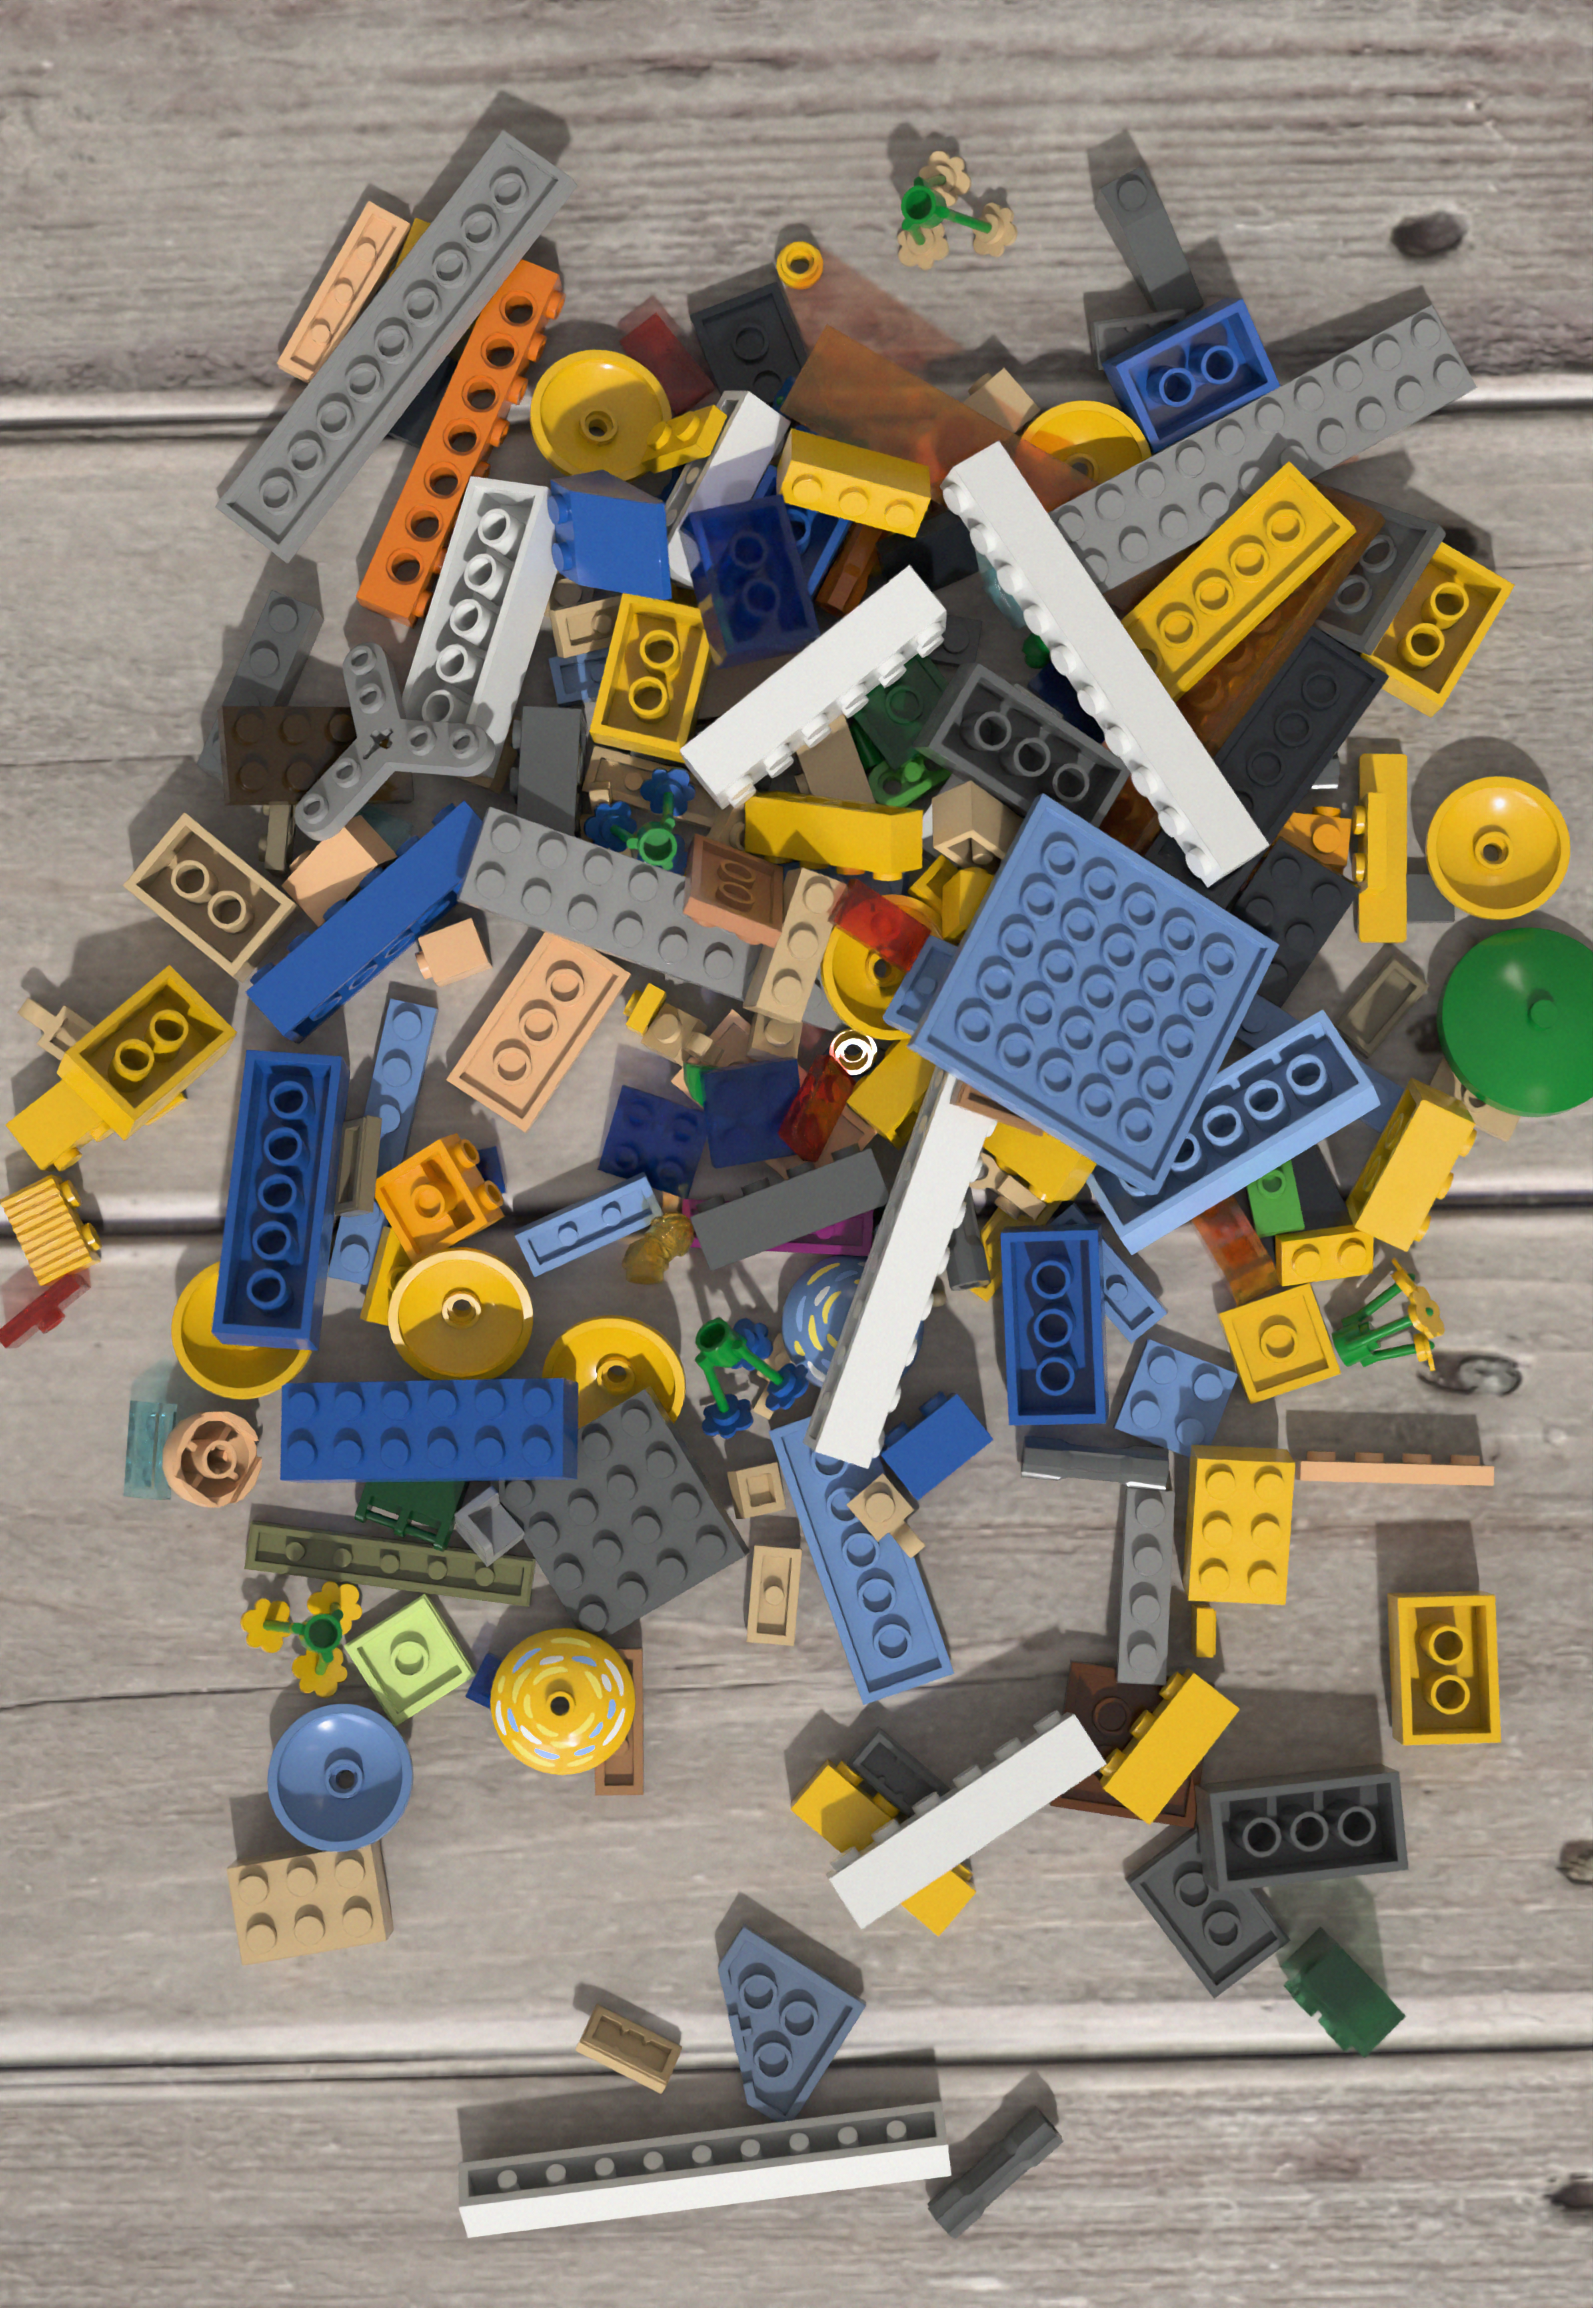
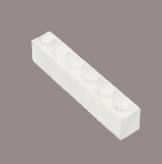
M1058 1710L1046 1715L1033 1725L1037 1733L1022 1743L1017 1737L1006 1742L993 1752L996 1760L980 1770L978 1765L975 1764L964 1770L952 1780L956 1785L955 1788L939 1797L937 1792L929 1794L912 1807L915 1815L900 1825L896 1819L887 1822L871 1834L874 1842L860 1852L853 1846L830 1862L834 1869L825 1875L861 1930L1107 1764L1075 1714L1066 1712L1061 1716Z

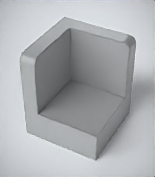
M490 1486L454 1514L457 1532L487 1567L520 1542L525 1535L522 1528L500 1504L499 1493L493 1486Z

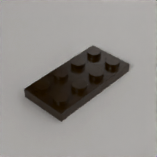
M220 707L217 710L225 806L298 805L302 797L357 739L351 707ZM383 739L379 746L387 750L388 740ZM395 771L365 804H409L414 801L412 772Z

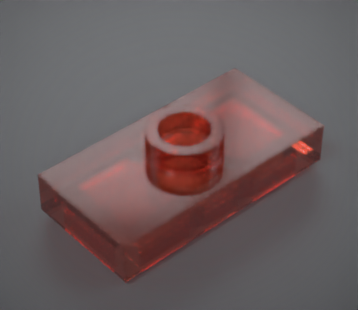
M657 313L653 314L619 341L620 347L627 356L642 364L659 381L666 393L671 411L676 417L682 416L715 390L711 380Z
M858 879L849 880L827 919L829 923L901 972L910 971L932 932L931 929Z
M66 1274L0 1328V1342L5 1348H18L39 1330L43 1334L50 1332L66 1318L63 1310L91 1288L81 1275Z

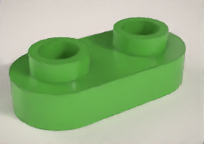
M920 754L895 774L885 761L881 762L872 770L868 783L876 804L906 807L945 785L952 773L943 767L937 771H929L924 766L929 758ZM889 781H896L901 785V790L897 794L890 795L884 791V785Z

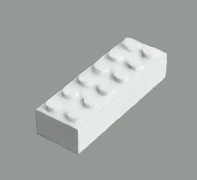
M470 476L403 691L402 702L406 719L480 726L494 741L496 752L492 764L477 776L493 779L558 571L552 558V546L556 543L555 526L549 517L547 507L548 498L552 496L551 490L548 487ZM388 740L387 747L389 748L392 742Z
M909 565L680 749V753L686 766L721 810L729 804L734 808L739 807L755 794L757 790L753 785L764 776L769 774L771 778H774L785 771L794 762L791 755L805 743L809 748H812L821 742L832 731L828 725L840 715L844 714L849 718L862 709L869 701L866 694L881 683L886 688L897 681L907 670L904 664L919 653L924 658L938 648L944 641L941 634L946 631L947 610Z

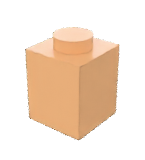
M472 918L418 938L422 951L415 953V957L425 980L433 977L434 983L440 988L493 968L477 924Z

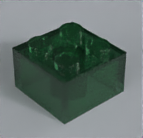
M1321 1926L1280 1966L1289 1979L1283 1986L1290 1992L1291 1997L1309 2016L1313 2017L1318 2011L1322 2014L1317 2021L1346 2053L1354 2047L1365 2058L1406 2017L1380 1986Z

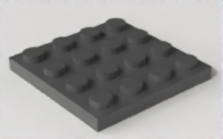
M651 1386L578 1429L577 1480L493 1481L490 1483L499 1493V1499L506 1511L524 1531L525 1535L522 1538L576 1628L592 1633L603 1640L750 1553L749 1548Z

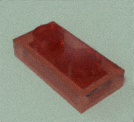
M817 1054L777 1133L803 1161H818L856 1084V1081L832 1055Z

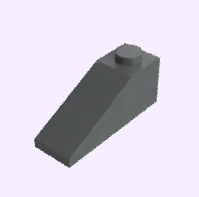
M1142 166L1101 187L1095 209L1152 311L1185 308L1187 316L1204 306L1203 299L1168 214Z

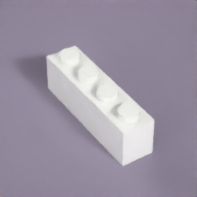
M749 391L723 392L716 407L724 412L727 418L710 456L686 463L665 504L671 583L679 588L703 591L706 585L712 581L719 567V560L727 544L732 541L741 523L740 519L752 500L769 463L779 454L784 445V435L791 422Z

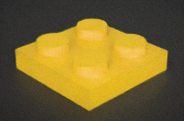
M1305 1283L1217 1313L1246 1400L1250 1405L1341 1374L1310 1283Z

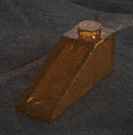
M1233 1194L1189 1220L1237 1307L1280 1285L1271 1257Z

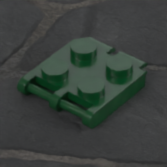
M470 1481L366 1482L354 1518L362 1523L371 1520L394 1529L395 1535L403 1538L409 1534L434 1544V1549L444 1552L456 1524L454 1514L461 1510ZM375 1506L399 1515L396 1520L371 1510ZM413 1520L438 1530V1533L434 1534L412 1526L411 1522Z

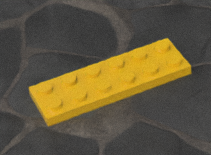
M1288 461L1120 622L1174 703H1176L1356 533L1355 527Z

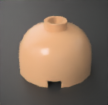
M226 1411L199 1412L181 1420L169 1433L162 1451V1469L168 1485L180 1498L201 1507H222L244 1499L255 1486L262 1468V1457L257 1456V1447L254 1442L259 1441L256 1431L244 1418Z

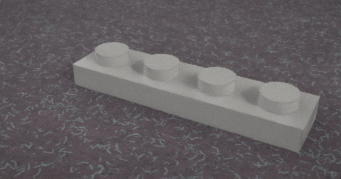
M1132 1488L1125 1490L1115 1683L1166 1685L1175 1492Z

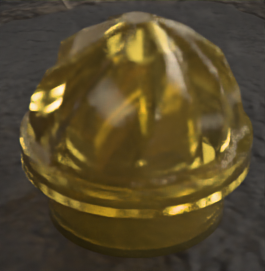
M670 1211L651 1220V1228L645 1232L644 1236L649 1246L658 1256L670 1262L676 1256L683 1257L689 1251L694 1240V1227L687 1216Z
M642 1238L630 1244L622 1259V1268L626 1270V1280L634 1284L655 1285L663 1283L664 1272L669 1270L670 1262L663 1250V1246L650 1238Z

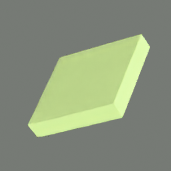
M427 1593L344 1645L395 1727L477 1674Z

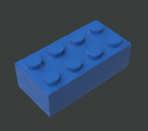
M1102 1223L1005 1226L1000 1233L1009 1426L1106 1423L1109 1416Z

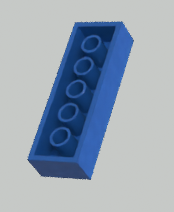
M465 801L457 807L451 803L443 808L433 818L432 824L434 827L421 839L414 835L404 842L395 853L398 857L396 861L385 870L378 867L370 872L360 882L359 886L362 890L349 902L345 899L336 902L323 915V919L326 921L312 934L307 930L298 935L287 946L286 950L289 954L276 966L272 962L266 964L252 976L250 982L253 986L245 993L284 1037L299 1045L411 947L419 937L427 933L461 903L456 901L483 822Z
M246 1050L212 1324V1334L222 1344L319 1351L334 1221L342 1126L346 1116L350 1070L342 1056Z
M565 1378L286 1383L282 1386L281 1481L295 1483L577 1480L578 1382Z

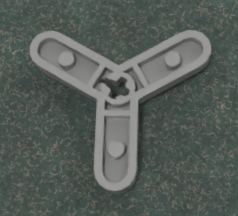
M361 643L351 649L343 662V676L357 739L302 797L296 806L294 814L295 823L309 838L315 841L330 839L342 830L395 771L463 777L476 776L484 772L492 764L496 752L494 741L480 726L473 724L406 719L394 663L391 657L377 643ZM383 739L392 742V745L387 750L379 746Z

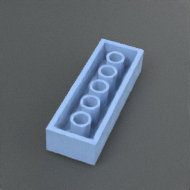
M1322 1009L1216 1074L1158 1194L1149 1196L1099 1164L1095 1166L1086 1183L1118 1237L1130 1254L1133 1255L1380 1106L1381 1103L1373 1084Z

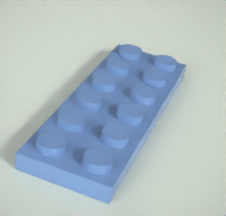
M812 1416L769 1430L863 1705L954 1674L914 1556L910 1558L889 1532L877 1542L846 1505L882 1473L885 1475L879 1455L876 1458H872L867 1469L815 1452L802 1443Z

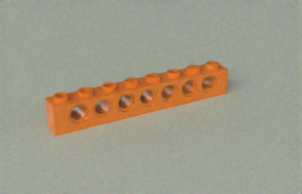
M521 259L480 312L356 594V598L363 608L414 629L418 618L425 619L427 617L434 595L431 589L437 575H440L470 476L489 477L491 464L487 463L493 447L500 448L505 441L510 422L506 418L512 404L519 405L526 393L528 379L525 378V374L531 361L537 363L544 352L547 336L543 335L546 326L550 319L557 320L562 311L566 294L562 292L559 274ZM518 308H527L533 312L530 319L524 323H514L509 320V316ZM500 350H508L514 354V357L505 366H495L490 363L494 353ZM487 392L495 396L493 404L488 408L477 409L471 405L474 397L480 393ZM462 435H471L476 438L474 447L466 452L454 450L453 443ZM450 477L458 481L456 489L448 495H439L434 492L436 483L442 478ZM434 520L439 523L438 530L433 536L420 538L415 535V530L422 521ZM412 562L420 566L419 573L413 580L401 581L396 578L397 571L403 564Z

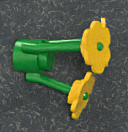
M1394 1257L1391 1259V1262L1397 1270L1390 1276L1395 1283L1358 1312L1341 1319L1343 1327L1331 1333L1334 1346L1347 1367L1358 1362L1363 1367H1366L1381 1360L1417 1353L1418 1361L1428 1360L1430 1371H1434L1436 1369L1432 1349L1435 1347L1433 1341H1429V1339L1439 1337L1445 1333L1444 1324L1439 1317V1306L1434 1300H1431L1426 1288L1416 1284L1414 1281L1415 1275L1408 1273ZM1401 1291L1409 1297L1411 1302L1408 1306L1409 1315L1377 1329L1374 1328L1370 1321L1362 1324L1363 1320ZM1411 1325H1414L1417 1330L1422 1331V1333L1413 1334L1414 1343L1375 1351L1381 1347V1338Z

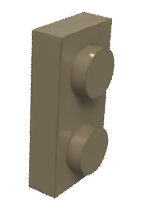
M263 805L264 815H269L268 834L262 833L259 839L258 858L259 862H265L264 869L271 875L286 877L291 875L289 867L293 860L296 829L294 814L297 805Z

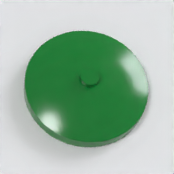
M1532 927L1515 928L1496 933L1482 940L1457 961L1441 989L1437 1007V1030L1441 1049L1447 1063L1468 1091L1493 1108L1523 1117H1548L1572 1110L1593 1097V952L1588 947L1565 934L1553 930Z

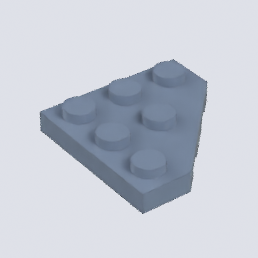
M743 1924L720 1960L718 1972L728 2010L729 2023L736 2055L738 2056L747 2104L775 2122L795 2120L866 2007V2001L748 1925Z

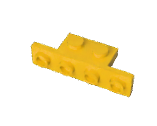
M1364 753L1358 759V806H1354L1352 812L1353 834H1358V853H1354L1352 858L1353 882H1358V885L1361 886V890L1358 893L1357 939L1360 943H1403L1407 938V756L1405 754Z

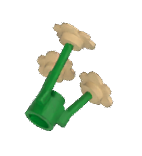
M935 151L929 157V166H924L920 169L919 177L914 179V187H911L902 198L901 210L905 219L901 224L904 230L897 237L898 243L902 246L898 253L899 260L904 266L913 267L918 265L922 270H929L933 266L934 260L944 259L949 253V244L943 238L945 229L941 222L944 219L972 228L973 233L976 234L973 242V248L976 253L1000 257L1004 253L1005 246L1012 245L1017 238V227L1012 223L1014 219L1013 211L1009 208H1002L999 204L992 202L983 208L981 218L977 219L947 208V206L956 204L958 195H963L970 190L971 178L963 171L965 162L961 157L955 156L950 158L949 154L945 151Z

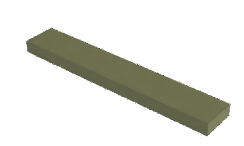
M253 1520L250 1525L244 1569L529 1607L531 1604L536 1559L534 1557L503 1554L487 1567L473 1549L447 1546L446 1550L441 1552L433 1548L434 1544Z

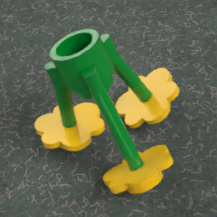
M334 1581L325 1582L322 1586V1592L317 1591L309 1596L307 1607L314 1615L307 1617L302 1623L287 1621L290 1609L284 1601L276 1600L270 1603L268 1599L260 1598L254 1603V1610L245 1611L240 1619L241 1628L248 1633L246 1642L250 1647L257 1648L261 1646L265 1652L275 1653L282 1647L283 1637H288L291 1634L299 1635L301 1644L306 1648V1655L298 1656L292 1663L293 1674L301 1679L299 1681V1688L304 1693L315 1691L316 1695L321 1698H330L337 1691V1683L344 1682L347 1677L346 1668L341 1666L343 1653L337 1646L341 1642L342 1635L348 1633L351 1629L352 1620H357L362 1615V1608L356 1603L359 1599V1591L355 1585L350 1583L338 1586Z

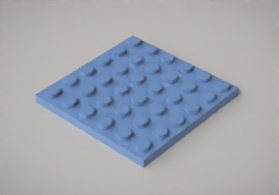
M1041 794L1035 797L907 1047L1149 1196L1159 1193L1279 944L1045 794Z

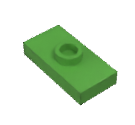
M1291 1159L1246 1186L1256 1239L1304 1230L1305 1226Z

